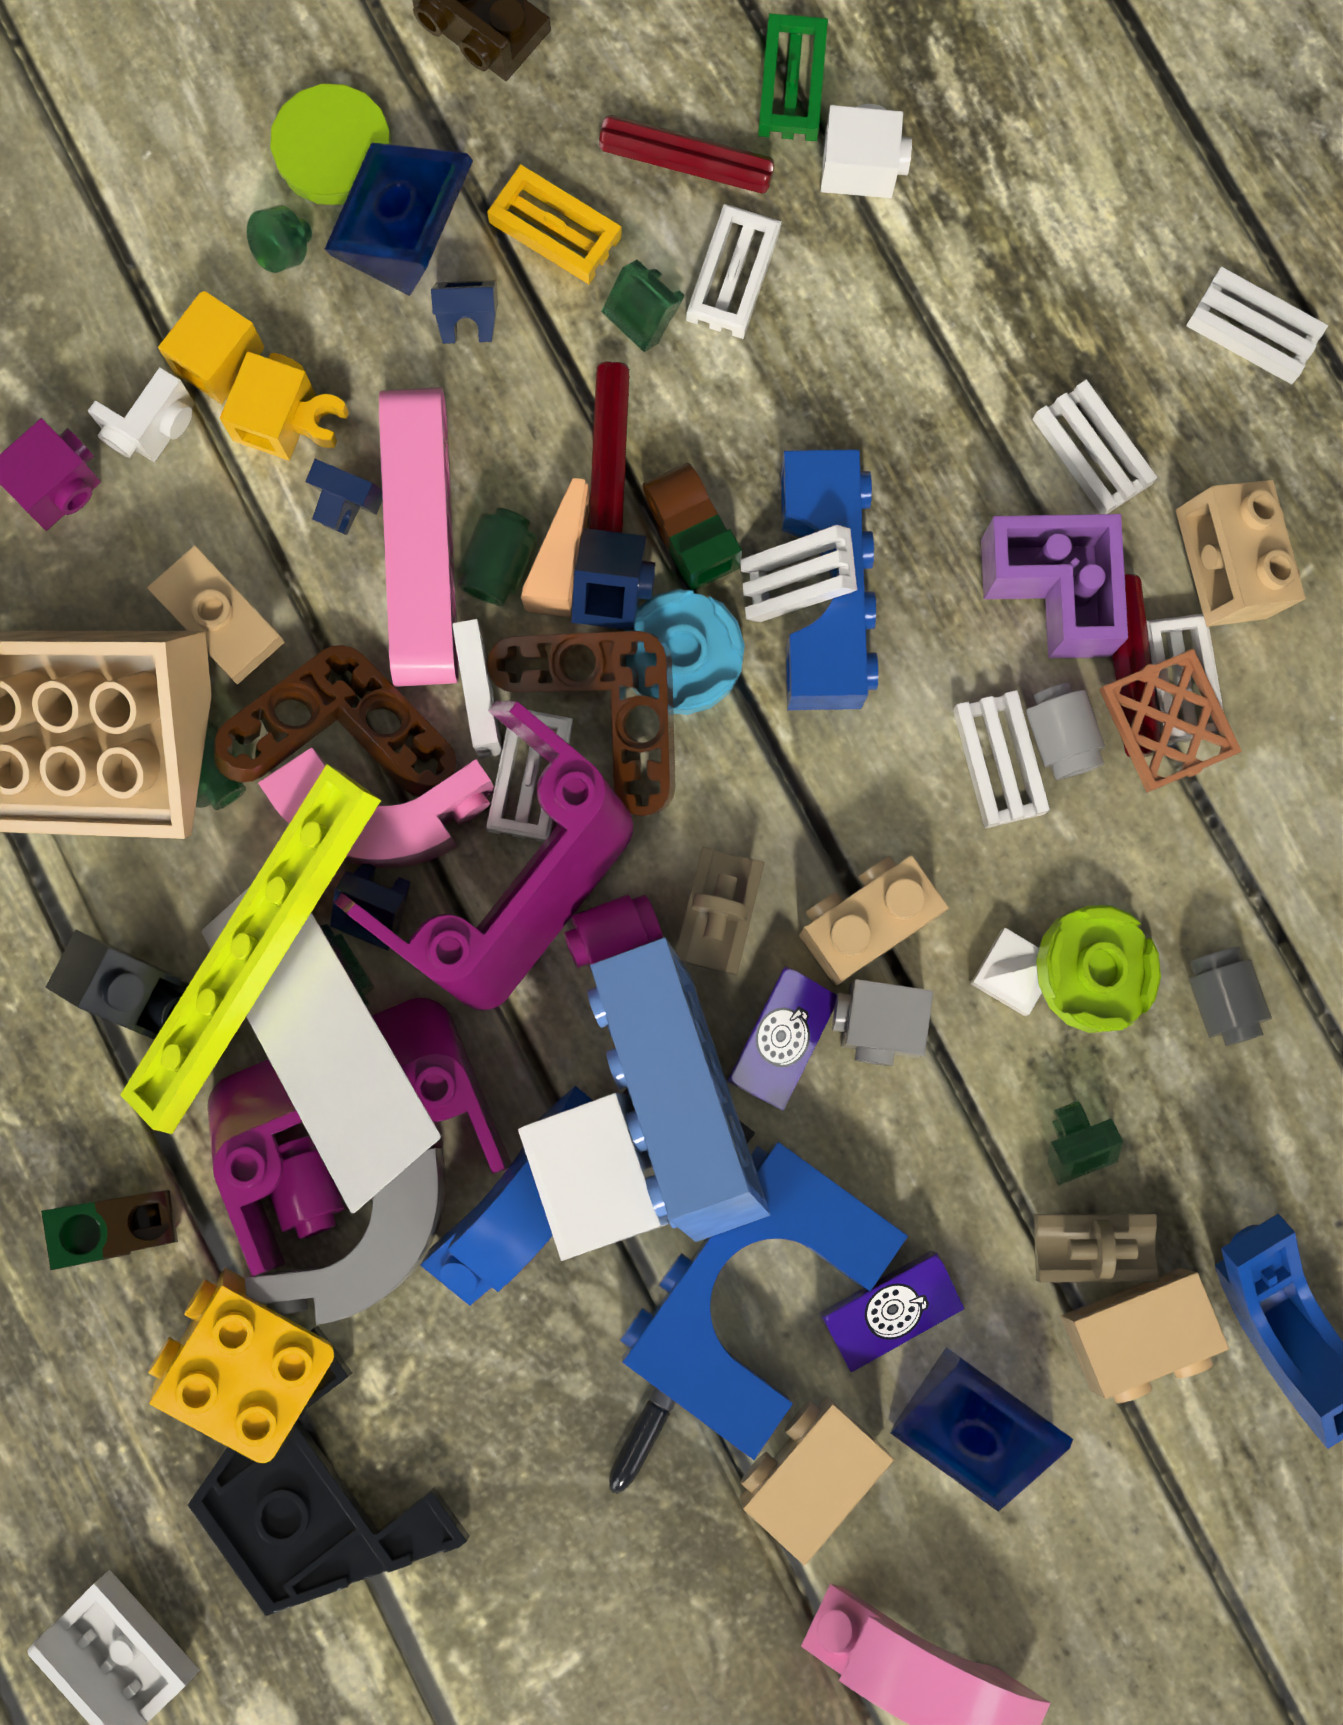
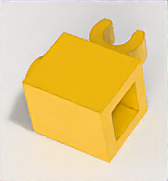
M247 351L219 419L233 441L290 461L300 434L310 438L321 447L335 448L337 439L334 432L319 427V421L328 414H334L340 418L347 419L349 411L345 402L337 396L331 394L316 396L306 371L297 361L278 353H270L269 357L266 358Z

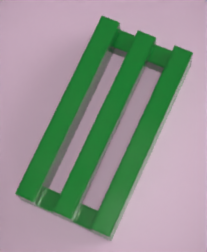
M769 13L758 137L770 138L771 131L782 132L781 139L793 140L794 134H806L805 141L817 142L828 18ZM779 32L791 33L784 115L772 114ZM803 34L814 35L807 117L796 116Z

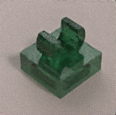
M636 259L622 267L601 312L645 352L659 344L671 319L675 316L683 301L684 294L680 290L673 293L660 281L661 272L657 269L648 270Z
M1079 1101L1054 1110L1057 1119L1052 1121V1125L1058 1139L1051 1142L1047 1163L1058 1185L1118 1162L1123 1139L1112 1118L1090 1126L1088 1117Z

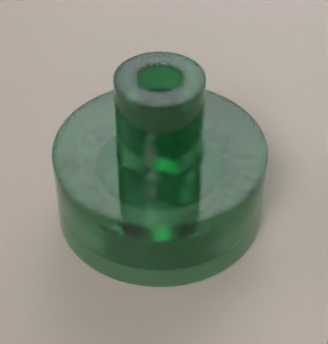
M283 205L255 211L249 217L247 223L248 245L255 260L262 268L272 273H278L297 267L304 261L307 253V243L312 239V230L309 223L302 218L299 219L291 209Z

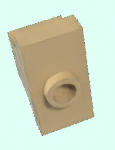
M195 545L147 587L187 631H206L208 654L237 685L285 643L281 636Z

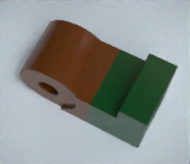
M687 462L642 484L647 503L659 526L658 531L690 591L699 589L740 569L742 549L731 529H726L700 477L690 463Z

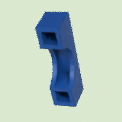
M860 450L784 451L780 471L782 531L801 538L835 525L850 528L857 591L833 598L826 611L816 621L789 635L785 650L787 711L862 709L868 697V690H877L878 656L876 652L867 653L866 629H875L876 597L874 591H864V569L873 568L874 538L872 531H862V509H870L871 472L860 471ZM834 548L819 554L820 556H823L828 553L837 551V549ZM839 568L829 571L831 578L839 576Z

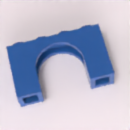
M780 1142L773 1143L767 1152L757 1145L751 1153L771 1216L706 1238L692 1259L681 1253L658 1285L668 1293L656 1310L651 1314L642 1308L620 1338V1341L629 1347L622 1356V1363L753 1460L758 1456L793 1403L787 1395L730 1354L718 1340L711 1320L710 1302L715 1280L722 1267L735 1253L752 1243L766 1239H786L807 1247L860 1287L871 1291L908 1237Z

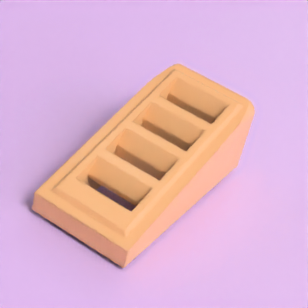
M572 479L524 583L521 599L524 609L528 612L572 618L574 570L584 528L587 529L590 512V492L585 479Z

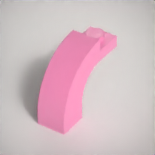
M311 747L258 782V784L279 814L290 823L323 771L326 763ZM475 759L412 801L392 806L378 805L344 861L357 865H362L363 863L370 864L376 868H399L424 863L446 854L458 846L444 826L454 819L458 825L464 824L478 816L490 805L487 797L494 793V786L477 759Z
M829 1585L801 1645L805 1650L841 1674L839 1679L841 1683L909 1725H1041L1051 1704L996 1666L969 1661L926 1641L842 1586Z

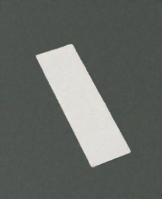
M248 889L202 930V934L210 949L215 944ZM311 912L246 1017L350 1212L355 1213L441 1138V1135Z

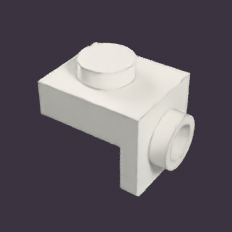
M159 367L125 418L97 401L93 402L88 412L100 426L101 431L97 436L105 444L125 457L130 458L134 451L155 463L170 439H177L188 427L192 417V407L195 402L180 379Z

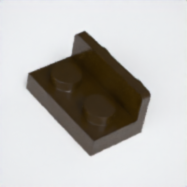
M412 0L414 16L424 29L437 37L441 36V34L445 35L459 46L464 57L474 67L481 71L490 69L506 82L551 31L550 17L527 0Z

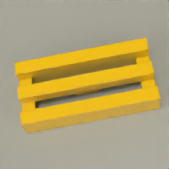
M521 164L487 211L490 224L588 285L596 276V268L599 264L603 266L609 257V250L612 245L616 247L622 238V226ZM521 190L526 191L594 233L599 239L596 243L567 226L564 221L553 214L541 210L520 197L519 193ZM507 210H513L514 212L518 213L530 222L534 223L535 225L539 226L551 235L555 236L556 238L560 239L572 248L576 249L580 253L584 254L586 257L583 258L582 256L578 255L574 251L565 247L561 243L557 242L553 238L549 237L545 233L536 229L532 225L528 224L527 222H525L524 220L520 219L519 217L515 216Z

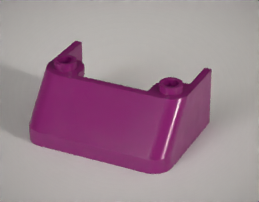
M495 701L488 711L550 762L539 778L537 795L544 812L557 822L558 825L480 924L475 928L459 916L452 914L436 915L423 922L406 943L345 894L341 893L334 901L346 914L464 1005L476 1010L493 1009L506 1001L624 851L633 834V820L629 810L598 769L518 701Z
M414 998L372 1015L432 1121H446L468 1112L492 1173L507 1170L512 1164L449 1011L434 1000ZM267 1059L220 1080L212 1089L207 1105L214 1178L252 1276L286 1264L261 1199L276 1189L283 1175V1158L274 1134L302 1122L270 1060Z

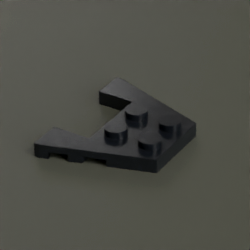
M319 1326L310 1330L329 1341ZM334 1347L333 1361L302 1412L353 1374ZM299 1419L296 1420L274 1458L267 1463L255 1462L227 1447L188 1503V1507L265 1616L347 1588L352 1583L386 1571L389 1573L412 1565L414 1561L442 1551L446 1553L457 1549L466 1543L470 1537L435 1487L381 1529H377Z

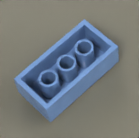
M666 937L591 964L590 967L597 987L587 991L588 999L598 1025L601 1028L608 1027L615 1044L614 1049L606 1051V1056L616 1085L620 1090L627 1088L635 1111L626 1114V1122L637 1151L639 1153L646 1151L652 1163L655 1175L646 1178V1186L657 1216L659 1218L667 1216L673 1229L678 1227L695 1242L771 1216L692 976Z

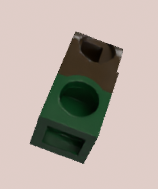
M170 1190L41 1211L50 1271L129 1255L131 1251L178 1242Z

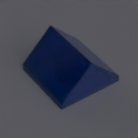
M371 142L324 249L332 257L410 296L428 267L473 163L472 158L468 153Z
M947 1347L900 1414L890 1434L998 1512L1066 1453L1073 1441V1438Z

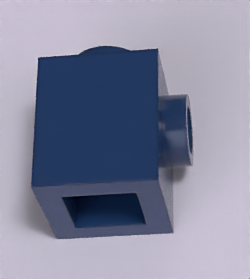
M584 528L574 570L571 623L634 631L639 600H651L653 593L656 562L644 561L646 536Z

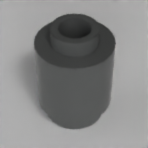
M1240 947L1221 950L1191 961L1190 965L1194 977L1190 978L1189 982L1208 1037L1212 1038L1222 1035L1225 1046H1230L1264 1035L1260 1023L1272 1019L1252 960H1244Z

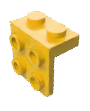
M225 1267L215 1284L206 1279L203 1280L184 1312L185 1316L192 1319L190 1325L179 1342L168 1337L152 1362L148 1373L156 1377L149 1404L255 1462L267 1463L276 1455L334 1358V1349L329 1341L246 1296L245 1278Z

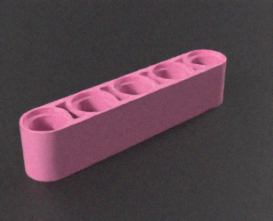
M442 387L381 390L379 392V425L389 658L394 687L455 684L459 680V661L452 623H456L457 619L448 429L444 391Z

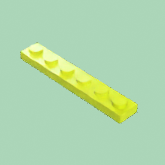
M326 764L121 1092V1097L153 1130L173 1134L381 802L378 797L344 772Z

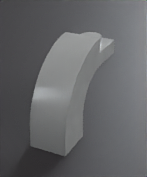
M434 1148L426 1150L373 1197L372 1214L368 1228L359 1244L345 1258L327 1266L266 1272L246 1277V1296L261 1304L267 1303L268 1308L279 1314L308 1310L307 1298H314L316 1325L355 1315L390 1295L417 1269L433 1243L440 1225L445 1198L443 1149Z

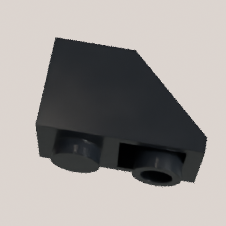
M75 929L45 988L82 1010L155 1040L190 982Z

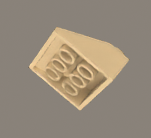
M0 630V832L177 839L190 837L192 835L212 697L206 631Z

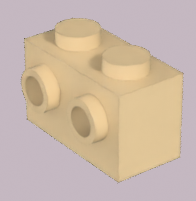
M1273 480L1211 486L1175 510L1206 627L1268 619L1306 599L1300 579V572L1296 565L1286 529L1284 514L1280 507Z
M912 855L897 865L891 856L886 857L858 877L864 885L862 889L845 900L836 891L806 912L811 923L803 928L799 936L834 987L949 909Z
M1182 1268L1160 1275L1159 1282H1143L1060 1315L1090 1391L1104 1399L1113 1397L1115 1403L1132 1401L1148 1394L1153 1389L1150 1381L1174 1372L1176 1378H1186L1202 1373L1214 1365L1211 1359L1212 1356L1229 1350L1198 1272Z
M828 1396L818 1406L811 1400L808 1401L786 1426L785 1432L791 1437L774 1458L767 1452L763 1453L748 1469L740 1482L746 1488L740 1496L743 1510L804 1566L894 1461L886 1448Z

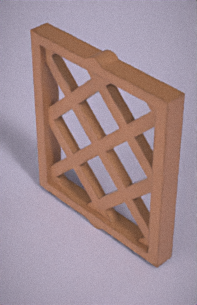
M1194 649L1155 665L1148 664L1140 669L1139 672L1099 689L1147 793L1185 776L1193 777L1199 774L1202 769L1242 752ZM1175 664L1184 667L1178 686L1158 678L1160 671ZM1191 675L1201 696L1186 690ZM1137 680L1146 683L1139 702L1119 694L1121 688ZM1154 687L1174 695L1168 714L1148 706ZM1183 699L1202 707L1196 726L1177 718ZM1120 705L1136 711L1131 727ZM1144 715L1164 723L1158 742L1138 734ZM1210 715L1220 736L1205 730ZM1173 727L1193 735L1186 754L1167 746ZM1202 739L1221 747L1219 755L1201 761L1195 758ZM1139 745L1155 751L1150 766H1148ZM1163 755L1183 763L1181 771L1165 778L1157 775Z

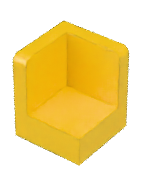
M202 291L158 346V349L174 373L222 405L230 394L247 351L260 355L264 345L251 321L208 292Z

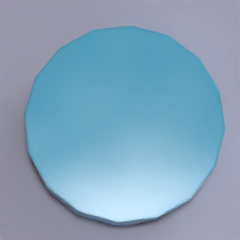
M676 589L654 595L651 600H647L638 607L634 631L654 634L662 639L670 649L674 714L689 715L711 709L730 694L742 671L745 644L738 621L723 603L710 596L707 598L702 594H694L690 590ZM644 642L638 644L636 654L628 655L626 658L627 667L637 669L639 674V688L632 689L637 695L659 698V686L654 688L645 687L646 667L656 666L657 657L656 654L645 651Z

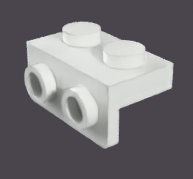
M110 1570L99 1578L27 1650L32 1660L90 1725H146L200 1671Z

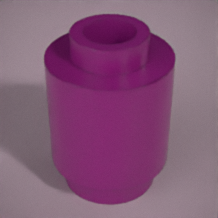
M626 894L572 915L571 922L574 929L563 933L575 966L580 968L588 965L591 972V964L663 938L654 909L645 894L633 899Z
M311 1137L296 1139L278 1146L283 1158V1175L276 1189L270 1194L282 1232L296 1229L299 1239H305L336 1227L334 1215L343 1211L345 1206L340 1191Z

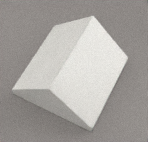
M614 1093L518 1129L561 1261L670 1224L667 1216L661 1218L657 1216L648 1194L646 1178L655 1175L647 1152L639 1153L631 1138L626 1122V1114L635 1111L628 1095Z

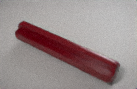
M615 115L606 116L600 129L599 147L603 152L761 194L766 193L771 184L774 173V160L769 156Z
M606 361L597 366L589 529L622 533L630 379V369L628 365L622 362Z
M1135 574L1125 575L1128 639L1113 654L1116 681L1139 672L1140 669L1148 664H1152L1142 581ZM1137 680L1121 688L1119 694L1139 702L1146 683ZM1154 687L1148 706L1157 709ZM1120 705L1131 727L1136 711ZM1144 715L1138 734L1158 742L1161 734L1159 721ZM1124 745L1125 753H1126V755H1127L1128 757H1130V755H1129V753H1128V751H1127V749H1126V747H1125V745ZM1139 745L1144 757L1153 756L1155 751Z

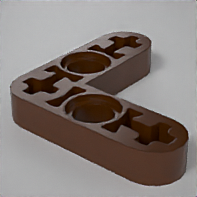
M624 631L511 636L503 638L494 645L488 656V672L495 685L504 691L521 694L611 691L615 793L629 812L634 815L646 816L659 813L669 806L674 797L676 787L673 675L670 649L662 639L647 632ZM644 642L645 651L656 654L657 657L656 666L646 667L645 687L654 688L659 686V698L643 695L626 698V686L639 688L637 669L627 667L626 658L628 655L636 654L638 644ZM582 644L589 647L594 653L596 664L591 676L582 681H575L565 672L564 657L569 649ZM552 645L548 661L553 678L552 683H546L549 672L546 670H526L522 672L521 682L517 683L516 674L506 672L505 661L515 658L516 648H520L523 657L548 659L545 646ZM643 705L652 708L657 713L660 722L659 731L656 736L644 743L633 739L626 725L631 711ZM660 749L661 762L658 760H647L648 777L650 780L659 781L660 793L650 795L648 805H642L641 795L630 792V781H636L641 778V760L628 762L627 751L651 752Z
M345 645L331 646L322 650L239 711L218 729L214 743V760L219 771L230 780L253 782L263 777L337 720L404 790L417 797H420L453 775L457 763L455 751L446 739L362 653L355 648ZM330 669L339 675L347 670L351 672L350 687L342 680L331 684L328 681ZM355 694H357L361 700L356 708H352ZM287 700L299 701L307 706L311 718L302 725L290 726L278 719L275 714V708ZM375 709H386L398 717L401 727L392 734L383 735L370 729L365 717ZM263 723L268 734L257 742L255 758L251 759L245 753L238 755L236 758L233 757V741L237 740L243 746L250 744L260 736L261 724ZM410 735H414L411 749H409L404 743ZM401 748L399 753L394 752ZM417 757L423 762H427L432 758L438 761L435 774L429 770L423 771L421 774L414 771Z

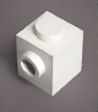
M863 104L857 107L830 105L825 133L820 192L892 198L897 175H908L911 160L912 137L902 136L903 111L887 110L876 104Z

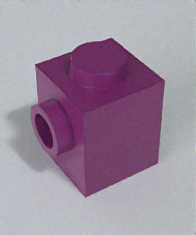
M42 418L0 454V485L45 531L49 530L64 515H71L82 509L90 500L92 490L101 481L86 465L95 456L69 428L58 435Z

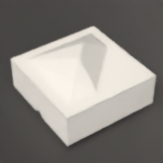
M1003 928L970 984L1023 1016H1028L1042 994L1038 985L1036 965L1039 947L1007 928Z

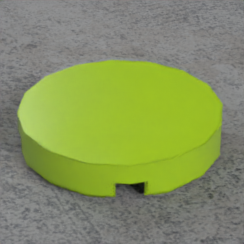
M319 84L299 91L282 105L271 126L270 149L279 174L285 179L286 184L296 195L316 204L343 205L355 201V196L367 189L371 192L382 182L391 164L392 138L382 109L366 93L345 84Z
M1111 905L1083 906L1057 918L1043 935L1036 959L1038 985L1049 1008L1067 1025L1087 1033L1123 1030L1134 1024L1132 1022L1136 1021L1141 1014L1147 1013L1155 1002L1161 980L1159 952L1152 938L1146 939L1143 931L1137 926L1141 925V923L1131 913Z

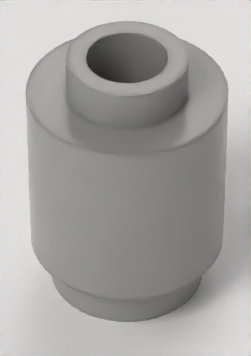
M1063 683L1034 694L1037 705L1027 709L1025 712L1044 768H1052L1055 780L1067 779L1103 766L1104 761L1100 750L1105 748V744L1087 691L1073 692L1070 683Z

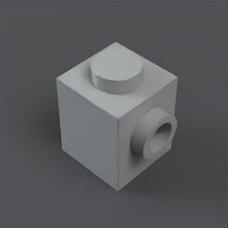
M855 979L849 984L848 994L837 993L832 1031L843 1032L841 1047L856 1049L855 1061L893 1066L895 1055L910 1058L925 1056L933 991Z

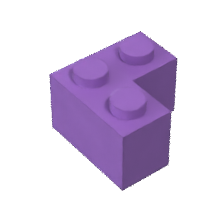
M1121 514L993 516L981 539L983 598H1045L1048 659L1111 657L1128 639Z

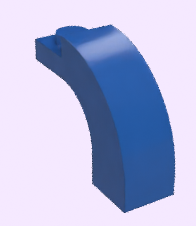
M575 1085L537 1121L584 1105L593 1100ZM524 1146L489 1193L470 1213L428 1250L420 1264L421 1267L469 1306L491 1288L499 1292L534 1258L553 1236Z
M1276 1214L1260 1225H1250L1239 1231L1229 1244L1221 1248L1224 1259L1215 1264V1269L1234 1314L1267 1370L1299 1415L1324 1446L1329 1449L1343 1440V1341L1325 1317L1308 1286L1301 1264L1295 1231L1279 1214Z

